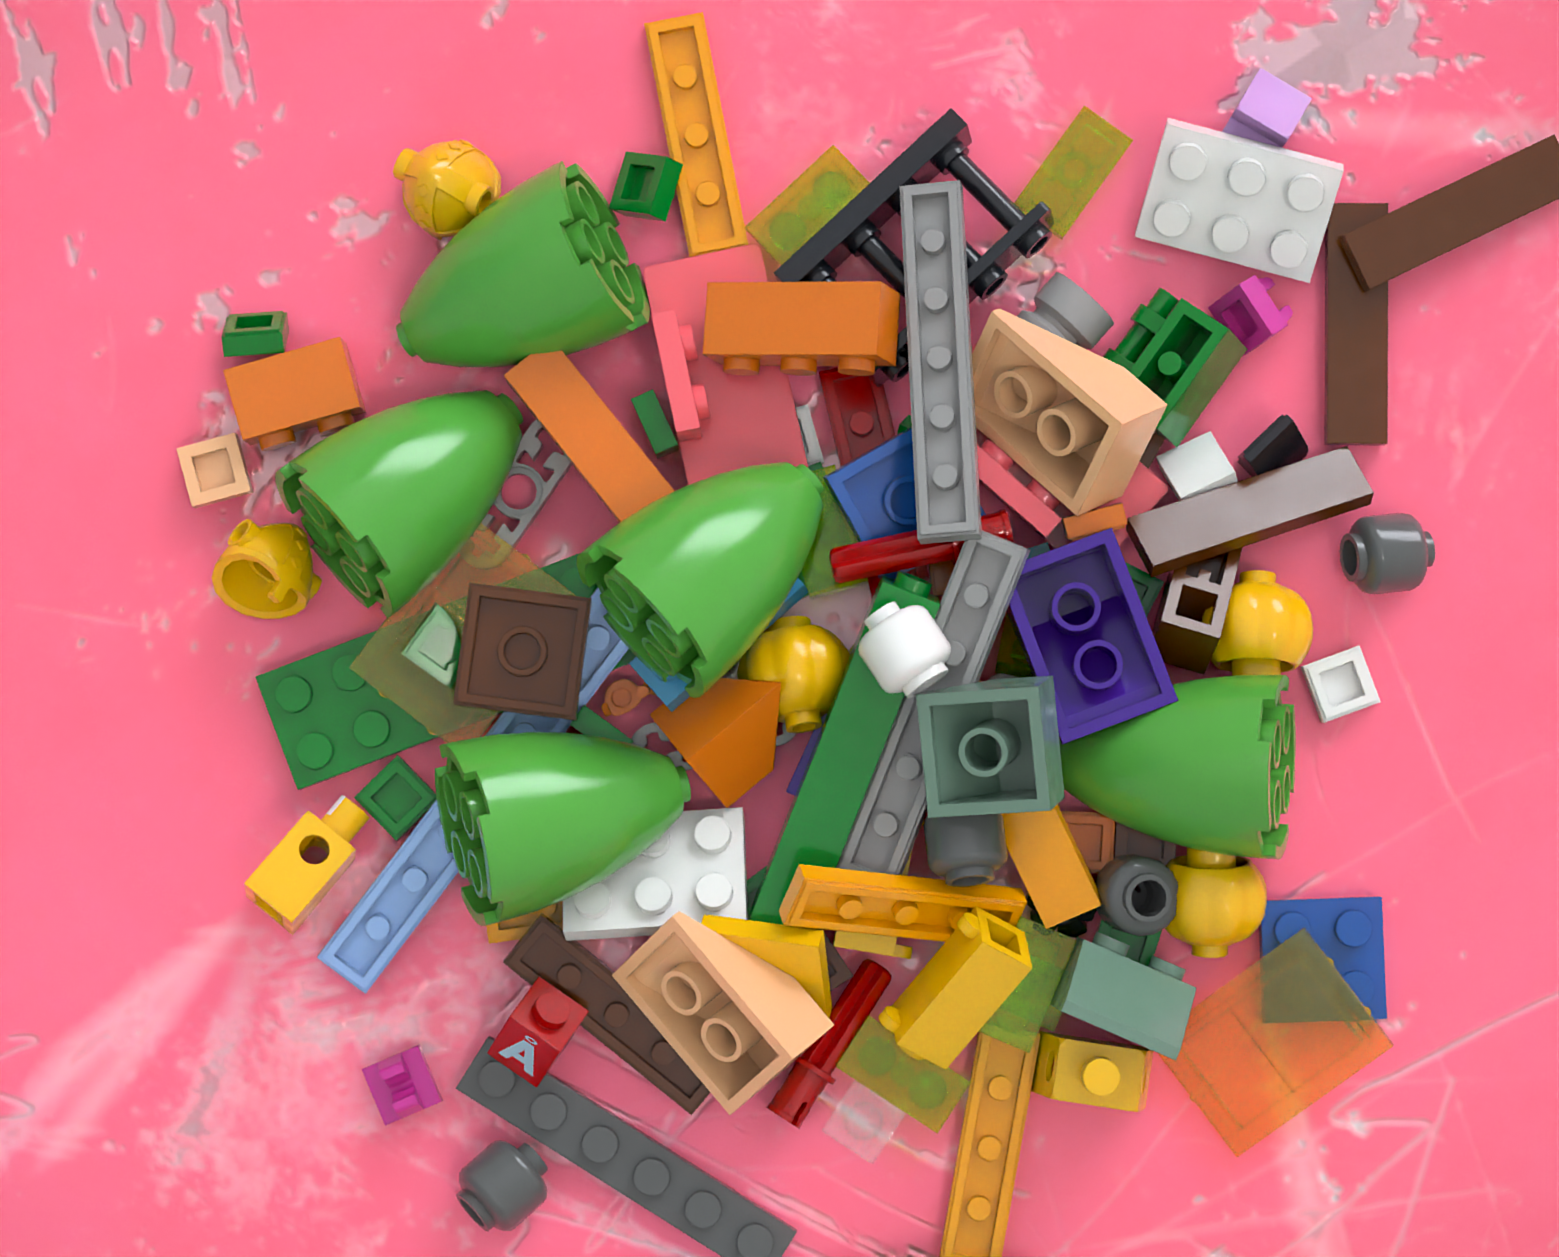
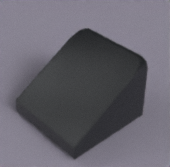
M1282 414L1238 456L1239 460L1237 462L1251 477L1301 461L1309 451L1308 445L1294 421L1287 414L1285 416Z

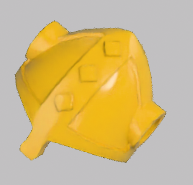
M462 139L459 141L435 143L420 152L405 148L398 156L393 168L394 177L403 181V204L411 219L428 234L440 241L442 237L455 236L486 207L499 199L501 194V176L494 162L470 142Z
M250 519L242 521L230 534L228 539L229 546L215 564L211 579L216 594L227 606L244 615L260 619H281L296 615L307 606L309 600L314 597L322 583V579L313 572V560L307 539L308 535L302 528L293 523H270L258 526Z

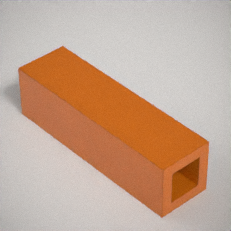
M562 350L530 354L504 374L508 385L618 522L623 521L648 504L674 492L673 488Z

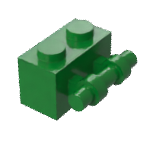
M1159 287L1147 306L1140 304L1130 319L1134 324L1115 350L1108 348L1103 357L1126 368L1168 404L1154 432L1175 447H1178L1247 351V348L1230 329L1183 298L1179 301L1169 292Z

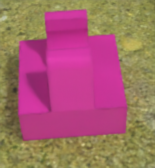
M1253 275L1208 307L1215 320L1230 329L1247 348L1244 355L1256 349L1288 326L1287 321L1293 314L1289 305L1278 310L1267 291L1275 283L1269 277L1258 279L1256 275Z
M420 1044L362 1069L385 1126L443 1101Z

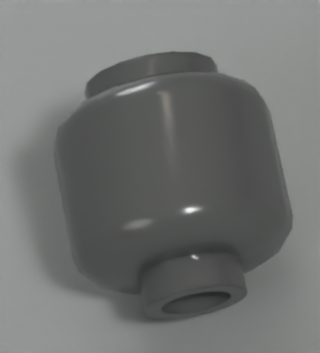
M1405 513L1372 515L1359 518L1351 526L1349 533L1342 537L1339 550L1341 567L1345 577L1349 581L1354 582L1362 592L1374 595L1415 589L1423 582L1427 567H1431L1435 560V545L1431 534L1423 531L1420 523L1412 515Z
M1002 814L928 818L927 816L925 818L923 827L928 866L935 875L945 877L947 886H975L991 882L995 879L994 872L1002 868L1008 858Z
M1136 854L1123 855L1106 863L1098 873L1095 884L1098 888L1102 905L1097 907L1096 910L1100 918L1112 929L1135 936L1154 935L1166 928L1176 916L1178 882L1173 872L1161 861Z
M496 1140L462 1168L459 1173V1185L462 1190L456 1194V1197L468 1215L485 1231H489L493 1227L502 1231H511L545 1202L547 1187L541 1176L548 1171V1168L542 1158L528 1144L523 1143L519 1148H516L506 1141Z

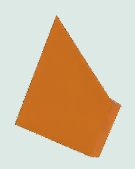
M720 678L701 697H688L674 711L671 712L663 703L649 714L687 763L726 808L731 806L774 770L781 682Z

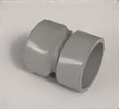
M1056 272L1034 296L1036 310L1034 312L1022 310L1017 315V317L1090 350L1114 325L1108 313L1087 292L1059 272Z

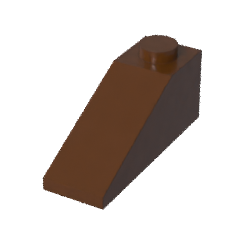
M1242 547L1169 571L1152 630L1164 663L1204 675L1221 637ZM1213 607L1208 624L1203 623L1202 616L1205 610Z

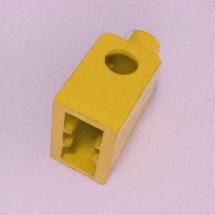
M343 795L340 796L321 820L310 811H307L245 881L246 897L293 935L355 860L356 849L349 842L370 818L355 803ZM312 846L320 847L327 853V856L320 864H309L301 856Z
M1039 1031L1041 1036L1031 1092L1049 1099L1139 1112L1145 1109L1154 1051L1143 1046Z

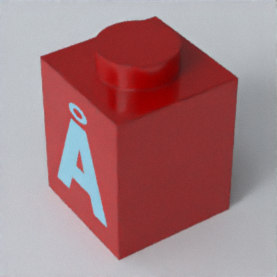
M538 977L509 1016L487 1054L537 1088L567 1047L589 1011L550 983Z

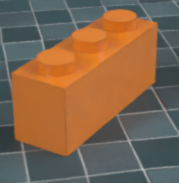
M881 281L707 282L702 355L723 365V372L732 375H758L760 366H780L781 373L797 376L816 375L817 366H838V372L846 375H874L875 366H896L900 293Z

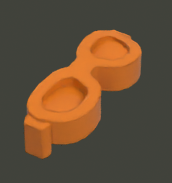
M623 678L614 681L608 686L605 692V702L602 704L601 709L605 717L610 715L620 716L635 708L642 698L649 694H656L645 681L642 685H637L632 680Z

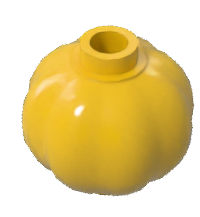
M1263 570L1241 572L1239 574V583L1233 585L1221 637L1212 655L1211 662L1220 670L1232 672V675H1281V672L1295 670L1308 654L1313 639L1312 614L1306 602L1297 592L1276 583V574ZM1213 607L1205 610L1202 616L1203 623L1208 624Z
M782 617L766 629L742 656L737 670V678L781 682L778 722L785 723L786 731L789 733L809 732L822 726L821 717L828 713L850 653L834 633L822 626L812 625L809 617Z
M1187 848L1186 856H1177L1166 864L1178 882L1176 916L1165 930L1171 936L1192 945V955L1203 958L1225 957L1228 955V946L1249 938L1260 926L1266 911L1267 889L1263 876L1250 859Z

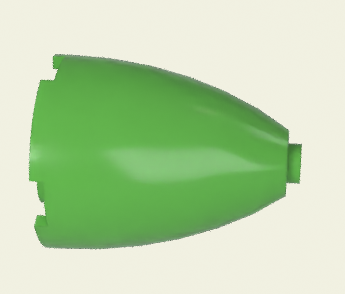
M563 161L520 183L473 218L437 254L416 282L400 311L401 323L396 325L398 338L405 351L411 357L418 355L426 363L455 367L517 365L530 354L562 350L567 356L632 332L648 323L650 317L649 300L640 268L635 263L629 265L626 248L615 229L620 224L613 210L609 209L610 205L599 188L578 164L575 163L566 168Z
M487 390L452 392L417 399L385 409L357 421L316 443L275 473L276 486L286 509L292 514L299 509L303 513L301 522L311 539L315 542L311 545V548L337 580L365 607L369 608L378 601L383 605L380 609L389 618L435 579L456 557L482 523L496 501L512 468L522 439L519 425L524 421L523 416L515 403L507 395L501 393L495 396Z
M788 462L752 465L708 477L684 486L648 504L619 522L577 556L576 564L582 582L589 588L596 583L601 592V602L608 611L603 616L604 619L633 654L646 667L655 671L664 682L667 681L666 678L669 675H677L679 679L688 684L684 689L689 696L699 698L742 658L761 636L786 600L802 571L815 540L823 510V501L820 495L824 492V488L818 477L803 464L795 467Z
M1232 675L1195 679L1172 684L1178 698L1176 702L1063 745L1059 740L1064 790L1089 808L1111 820L1153 838L1191 849L1228 856L1278 860L1282 858L1288 841L1289 827L1288 824H1279L1280 815L1287 814L1290 792L1294 793L1296 757L1294 704H1282L1280 693L1281 691H1288V676Z
M522 732L489 735L450 742L439 746L442 758L447 757L446 766L435 768L436 798L447 854L453 852L460 876L463 879L467 878L470 885L461 887V896L472 918L480 926H487L533 913L566 900L603 881L632 862L659 840L682 815L684 802H689L691 799L690 783L684 767H675L673 761L668 756L635 744L592 735L566 732Z

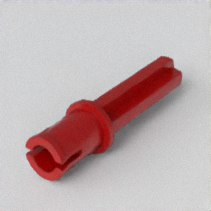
M1005 509L981 516V528L983 531L1014 543L1010 520ZM917 530L834 547L829 551V564L832 576L838 583L951 560L953 565H955L964 541L920 544L917 539Z
M866 959L861 963L831 1011L829 1019L833 1022L834 1026L810 1046L802 1057L799 1056L795 1060L796 1063L788 1074L789 1076L766 1108L800 1129L811 1107L828 1083L833 1085L836 1081L831 1077L832 1072L891 982L892 975L886 968L870 959Z

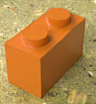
M341 337L223 370L242 439L250 446L259 443L261 451H270L297 442L294 433L318 427L320 435L338 432L354 423L352 416L366 413L348 347Z

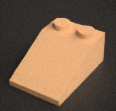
M1000 308L991 312L972 353L976 428L1076 516L1123 495L1168 405L1123 366Z
M680 911L666 921L612 974L613 978L729 1115L768 1085L834 1026L833 1022L794 977Z

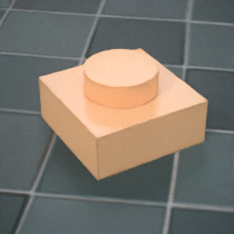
M231 433L176 448L193 508L196 509L254 493L238 434Z

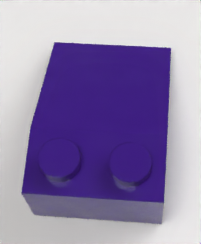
M1112 528L1026 560L1006 612L1033 677L1053 675L1058 732L1062 745L1178 701Z

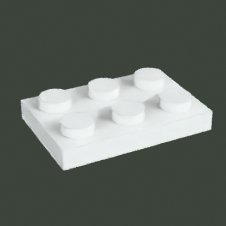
M1167 118L1136 226L1135 237L1310 283L1344 172V164Z
M743 807L683 811L682 815L661 838L632 862L603 881L563 900V934L566 941L652 936L678 911L701 923L703 915L748 920L745 816Z

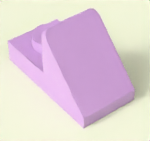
M1260 68L1222 132L1283 148L1312 98Z

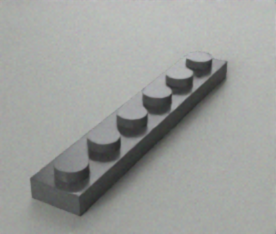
M488 1036L455 1088L721 1257H782L797 1233V1229L550 1073H547L537 1088L487 1054L495 1041L491 1036Z

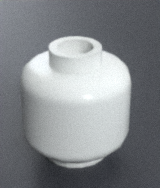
M894 601L881 607L864 621L869 631L860 640L858 651L885 692L891 694L904 692L907 698H911L931 687L948 673L949 670L945 663L950 657V643L925 607L911 605L900 609Z

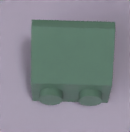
M1053 675L992 679L916 694L928 818L1051 811L1065 798Z
M1097 931L1092 942L1077 936L1049 1004L1061 1012L1176 1060L1181 1050L1196 992V987L1182 982L1186 969L1153 955L1147 967L1126 957L1130 945Z

